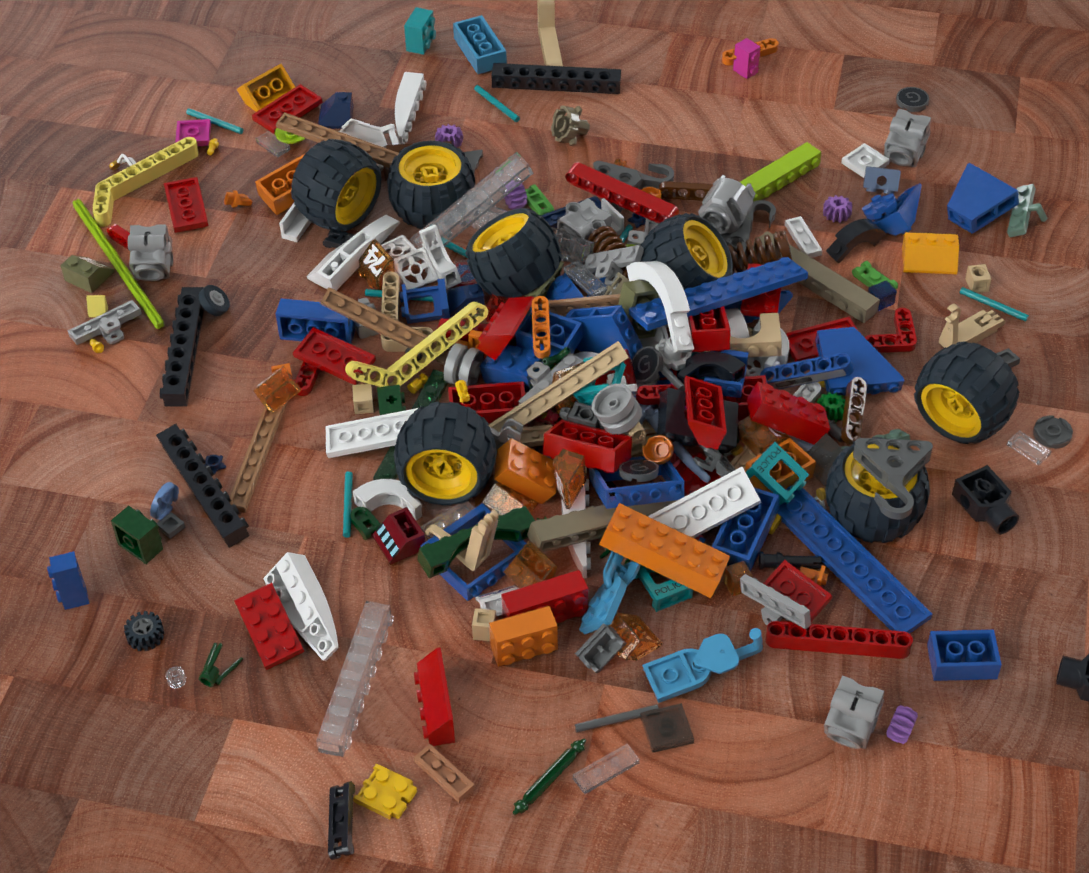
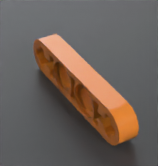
M770 38L755 42L760 46V57L778 51L779 42L776 39ZM735 48L722 53L723 64L734 65V60L737 58L734 55Z
M537 296L532 300L533 350L537 358L543 359L551 353L549 302L546 297ZM539 304H542V310H539ZM540 317H544L546 319L544 322L536 321ZM539 332L546 333L544 337L537 336ZM540 344H544V350L540 351Z

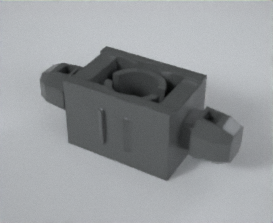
M575 402L572 409L562 407L560 410V417L565 420L604 429L590 405Z

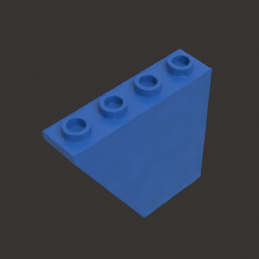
M968 163L947 205L948 220L973 234L1019 204L1018 190L981 170L979 167Z
M622 305L571 309L565 316L582 323L583 338L577 346V350L581 352L599 354L619 341L624 349H628L630 359L632 360L634 355L643 348Z
M855 327L817 331L815 342L819 357L846 353L850 356L855 366L853 373L849 376L824 380L826 393L835 394L837 392L838 396H846L847 384L854 377H861L866 382V394H878L888 391L894 393L902 389L904 377Z

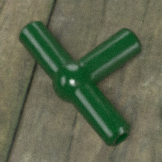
M565 347L558 354L543 358L542 362L552 369L570 354L571 350L569 347Z

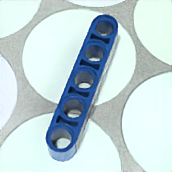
M838 353L767 367L761 371L760 376L765 375L767 384H770L773 388L783 389L849 376L853 373L855 366L848 354Z

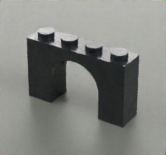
M667 388L660 393L657 435L666 436L672 442H681L685 446L695 445L703 449L698 444L685 417V391ZM723 400L727 432L718 451L719 453H729V451L737 446L739 403Z

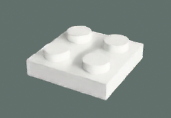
M864 143L844 156L841 163L864 178L866 166L884 168L889 165L890 159Z

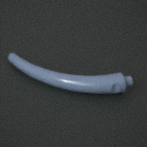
M648 406L645 409L647 413L645 419L657 433L659 410H653L651 406ZM673 442L674 453L700 479L708 483L711 477L702 467L694 462V458L682 443Z

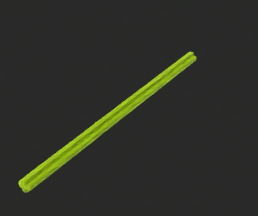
M80 199L74 200L72 202L73 207L156 329L163 328L165 325L163 319Z

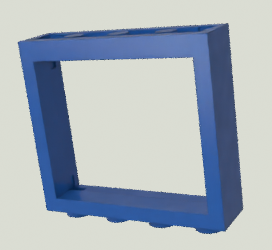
M644 456L631 457L628 461L646 459ZM670 460L665 464L658 465L659 474L657 475H662L666 482L608 488L605 482L624 480L619 475V469L614 473H606L601 469L598 471L597 468H589V481L606 509L617 508L619 503L625 506L675 501L684 497V480ZM615 492V496H610L609 493Z
M482 503L445 528L444 531L454 535L462 529L474 527L491 511ZM433 536L428 541L420 545V547L427 543L431 544L436 541H439V538L437 536ZM503 540L515 552L468 585L450 568L439 575L469 601L479 596L489 586L496 584L503 576L509 575L514 568L524 564L530 558L529 545L524 540L519 542Z

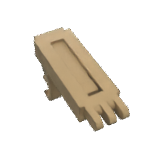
M951 304L947 309L952 313L945 318L947 322L939 338V343L944 348L963 341L977 343L997 332V329L1003 326L1006 321L1003 318L1000 319L998 314L995 315L993 310L989 312L982 310L959 323L961 309L956 304Z
M492 511L490 514L487 513L484 519L478 522V526L475 525L472 528L468 548L456 556L472 571H475L490 555L498 524V513L496 511ZM432 524L425 531L427 536L433 533L439 540L444 536H451L435 524Z

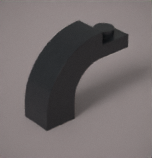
M859 219L843 227L835 235L837 239L826 252L836 262L840 263L857 245L869 242L875 247L887 233L872 220Z
M698 353L686 359L685 368L679 371L678 379L684 385L685 376L695 379L716 377L721 380L739 382L745 377L746 364L726 353Z

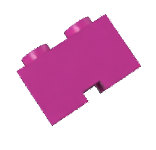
M745 38L735 44L734 55L737 58L734 60L733 70L748 79L758 73L760 46Z

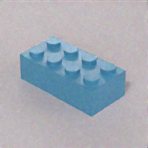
M482 15L453 23L454 39L477 75L492 71L493 63L507 64L505 48Z

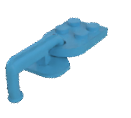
M613 551L611 552L603 570L604 583L590 600L589 608L582 617V624L579 630L583 634L598 630L603 623L611 625L626 587L636 577L641 566L640 564L632 561L622 565L621 562L624 556Z
M753 628L749 633L753 643L738 649L734 648L727 635L716 634L705 638L699 650L683 649L642 665L658 703L700 688L709 680L711 671L718 674L735 669L740 660L760 653L763 650L761 630Z

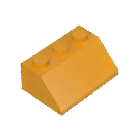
M281 63L237 88V91L244 103L257 112L295 88V85Z
M905 232L902 244L903 272L957 275L959 258L958 235Z

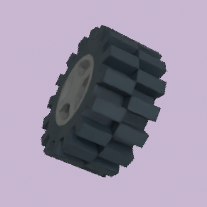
M144 611L143 615L137 612L136 617L132 615L130 616L131 620L127 619V625H124V632L129 646L131 645L133 649L137 647L138 651H141L142 648L148 651V647L154 649V644L158 646L161 644L160 640L164 638V629L158 615L155 616L153 612H150L148 615V611Z

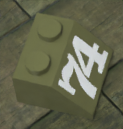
M71 255L60 265L65 281L90 293H93L115 272L114 269L93 259L77 255Z

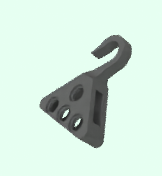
M599 160L593 163V169L640 190L646 186L659 188L661 182L674 181L673 169L665 164H648L649 171L667 176L666 178L659 179L642 174L634 169ZM610 202L619 213L624 209Z
M754 201L752 209L739 229L732 234H721L727 245H732L734 251L737 252L736 243L741 242L747 257L745 242L750 238L753 213L755 211H767L769 213V228L771 227L772 222L775 220L776 207L769 201Z
M874 438L856 439L853 458L906 505L902 508H894L878 493H875L874 500L886 517L899 520L911 514L914 499L904 486L930 461L933 449L931 442ZM869 444H875L879 447V449L868 448L867 446ZM896 445L899 449H888V446ZM910 446H917L920 450H909L908 448Z

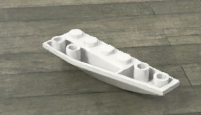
M388 215L375 220L351 239L331 251L306 276L307 279L325 289L330 287L337 291L363 263L369 254L368 250H372V244L375 247L379 246L396 229L400 221Z
M287 552L263 579L266 585L272 582L292 626L323 661H327L339 648L336 629L328 602L306 556Z

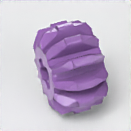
M442 125L441 128H437L435 141H452V145L457 148L463 142V134L460 127H456V125Z
M512 180L505 183L503 195L508 208L514 210L525 207L527 195L522 182Z
M835 195L834 197H828L823 205L824 216L827 217V220H832L833 223L835 221L839 223L847 221L852 215V202L849 201V198H843V196L837 197Z
M898 706L886 732L887 737L897 743H906L918 717L917 712L907 706Z

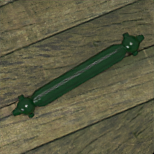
M585 738L571 743L572 748L567 749L526 791L523 799L514 803V815L528 810V805L533 804L575 760L577 753L585 750Z

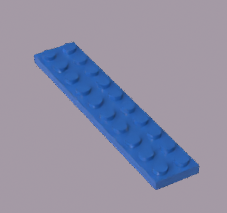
M783 257L774 262H768L743 272L718 278L712 282L687 288L684 290L690 311L687 312V317L689 318V316H695L808 279V272L789 257ZM655 298L652 301L640 303L635 307L629 308V315L647 331L668 325L661 298Z
M804 488L800 491L796 489L793 492L795 497L788 504L784 502L780 505L777 514L781 516V521L816 556H821V561L890 630L904 631L910 634L932 618V613Z

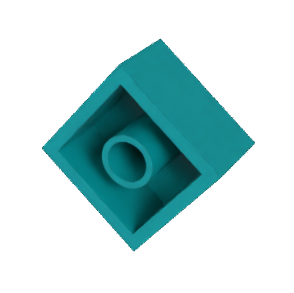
M415 7L404 25L406 51L424 55L426 50L430 48L432 40L436 38L433 10Z

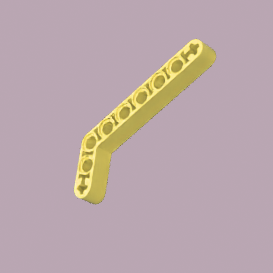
M186 137L99 182L95 187L93 214L98 226L106 227L111 224L115 200L198 157L199 152L196 139Z
M471 302L387 369L358 361H351L346 365V374L356 381L379 387L401 386L487 317L488 309L483 304ZM465 318V325L461 327L460 322ZM451 330V336L446 338V332ZM437 341L436 348L432 349V343ZM422 353V359L417 361V355ZM408 364V370L402 372L403 366ZM354 369H360L361 371H363V374L359 372L354 373L353 371ZM376 371V377L374 379H371V373ZM394 376L393 382L388 384V378Z

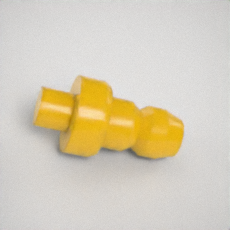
M213 138L209 141L208 155H212L214 150L218 148V139Z
M96 339L90 340V345L95 353H102L104 351V345L101 342H97Z

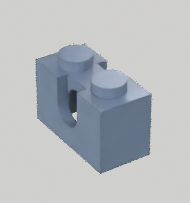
M866 166L863 187L866 188V191L876 192L877 189H882L883 193L887 194L894 193V191L898 192L901 171ZM879 176L886 177L884 185L877 184Z

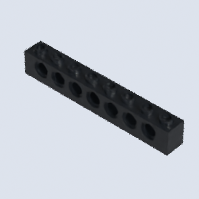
M493 63L491 74L492 88L620 94L621 69Z
M182 287L181 294L177 297L178 307L175 308L176 320H173V333L170 334L171 347H168V360L165 361L166 374L162 376L163 388H160V399H163L165 407L188 405L204 308L199 301V293L203 287Z
M174 424L158 433L156 436L163 449L228 548L249 537L250 535L246 529L249 525L244 517L239 518L240 512L236 505H230L231 498L226 491L222 492L220 490L223 488L217 478H212L214 476L213 471L209 465L204 466L206 461L201 453L196 454L197 448L193 441L188 442L189 436L185 429L182 428L180 430L178 425Z

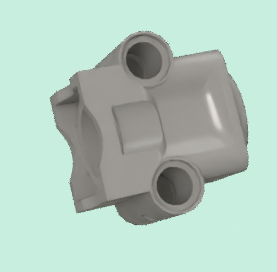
M898 109L890 125V133L884 147V156L897 165L916 167L919 158H922L924 155L926 144L930 137L931 117L914 115L906 110Z
M589 198L581 203H568L566 205V215L557 220V239L559 245L578 259L583 258L591 252L587 247V240L590 234L599 227H611L612 215L596 207L595 203Z
M166 224L151 227L130 225V235L128 236V249L130 251L129 267L136 279L157 281L170 277V266H173V241L171 236H169Z
M842 675L824 723V733L827 737L846 747L866 749L884 703V691L875 687L862 686L853 679Z

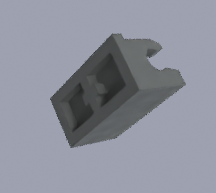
M603 623L575 654L587 668H592L595 673H599L627 643L613 627Z

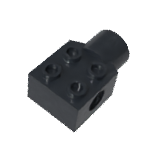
M988 465L955 479L952 495L975 522L986 521L997 534L1001 535L1010 531L1019 521V515L1008 504L1012 491Z
M1089 654L1083 660L1063 655L1056 684L1076 689L1080 700L1088 702Z

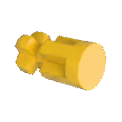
M424 373L419 374V378H415L407 385L408 390L415 394L423 387L422 384L428 382V376Z
M459 380L455 383L458 396L460 397L459 400L462 403L468 402L470 395L468 394L466 381Z

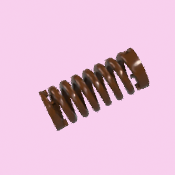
M602 226L594 230L587 240V247L592 254L627 247L622 242V239L618 237L616 231L610 226ZM621 267L623 270L622 275L629 279L627 267Z
M785 230L773 234L775 249L769 235L764 236L765 250L759 237L755 238L756 253L749 239L746 240L747 257L742 243L737 242L738 260L732 245H727L732 257L733 274L735 269L737 272H743L744 266L747 270L748 263L763 265V262L764 264L772 262V259L773 261L780 260L781 255L792 260Z

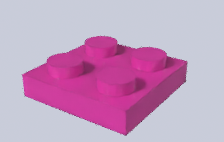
M210 119L177 121L175 143L186 137H193L196 139L197 146H209Z

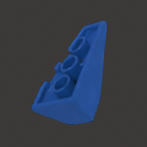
M921 183L906 189L896 199L898 206L893 212L888 215L886 213L884 215L881 214L882 218L876 219L873 222L885 233L895 236L900 233L909 232L916 219L922 188Z

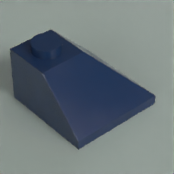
M335 92L321 105L318 125L330 129H342V126L353 116L352 92Z
M478 283L446 289L450 317H453L471 302L485 305L483 290Z

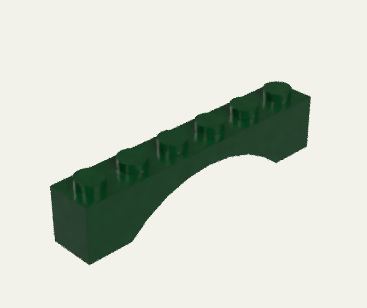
M526 506L514 508L506 514L498 515L494 540L519 542L528 538L527 534L530 524L535 519ZM473 527L462 529L454 535L444 536L439 541L431 544L427 543L419 548L417 560L428 578L446 572L456 556L468 548Z

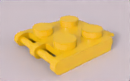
M375 764L373 773L368 779L364 780V786L357 795L353 796V801L389 820L392 816L399 819L407 808L406 803H410L417 793V788L413 786L412 780L379 764Z

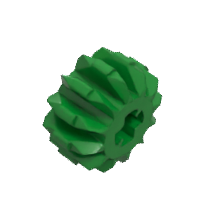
M830 392L827 395L822 394L817 403L825 408L828 420H834L835 423L838 420L843 421L844 395L838 396L837 392L835 394Z

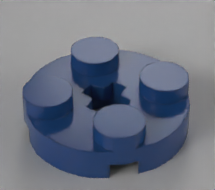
M893 193L882 197L881 195H876L871 199L872 202L862 208V211L867 219L876 220L882 218L881 214L885 212L887 215L897 208L898 203Z

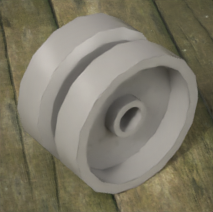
M455 343L449 351L444 366L445 382L455 385L457 381L464 380L467 386L476 385L481 375L479 366L484 361V353L479 349H468L466 345Z
M612 384L603 388L594 397L592 402L593 413L604 429L610 434H622L634 428L642 416L640 404L628 386L624 384Z

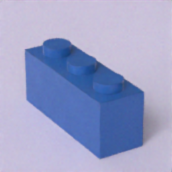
M75 552L49 557L51 566H47L49 578L52 580L53 589L56 591L58 603L62 602L65 610L89 604L87 588Z

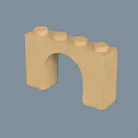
M779 313L760 314V331L752 337L735 338L730 336V350L749 352L748 357L782 356Z

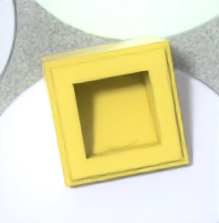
M87 295L89 317H97L108 311L105 295Z

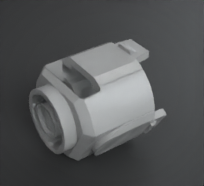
M722 175L713 183V186L701 202L702 206L698 210V214L710 222L720 234H732L739 229L752 209L753 198L756 193L751 184L744 186L742 183L734 179L725 178L726 176Z

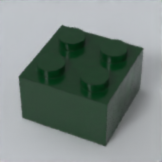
M128 505L111 520L118 545L143 563L147 564L163 550L158 524L153 519L149 520L140 510H135Z

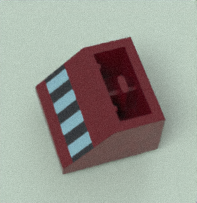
M407 507L389 514L373 533L374 540L390 565L419 553L420 545L426 542L424 532Z

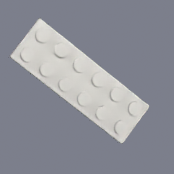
M418 408L326 426L327 457L333 458L395 446L398 433L404 422Z
M740 467L648 517L695 538L762 502L743 467Z

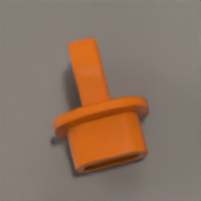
M237 190L226 192L224 204L231 205L233 208H236L238 205L251 206L253 202L247 195L238 194Z

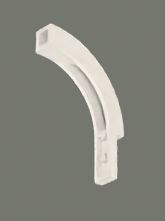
M658 261L634 262L628 265L629 281L640 280L649 282L658 292L666 312L674 353L691 352L694 350L687 312L690 311L684 289L675 273L667 265Z

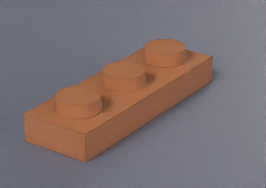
M431 744L413 757L414 762L458 803L475 789V784Z

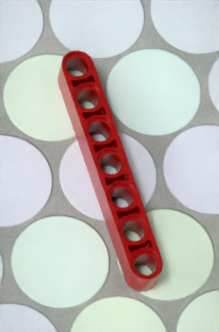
M575 162L565 175L567 182L600 198H605L611 203L658 224L665 219L679 214V210L675 205L582 163Z
M772 621L767 625L765 642L769 647L777 649L905 659L910 655L913 638L904 631L811 624L807 629H804L794 622Z

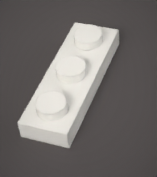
M801 216L785 220V227L801 252L811 258L822 255V248Z

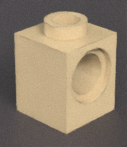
M986 264L968 266L965 279L969 290L976 293L989 292L991 277Z
M371 384L352 385L355 414L374 413Z
M475 608L472 622L473 640L490 641L489 623L496 621V610Z

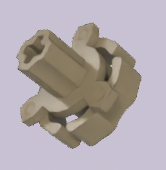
M561 106L560 109H556L551 126L552 136L555 137V141L569 143L570 146H574L577 144V134L587 135V132L590 130V124L587 120L579 119L582 113L580 106H576V108Z

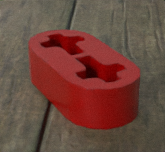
M117 224L107 228L109 237L128 249V236L130 232Z

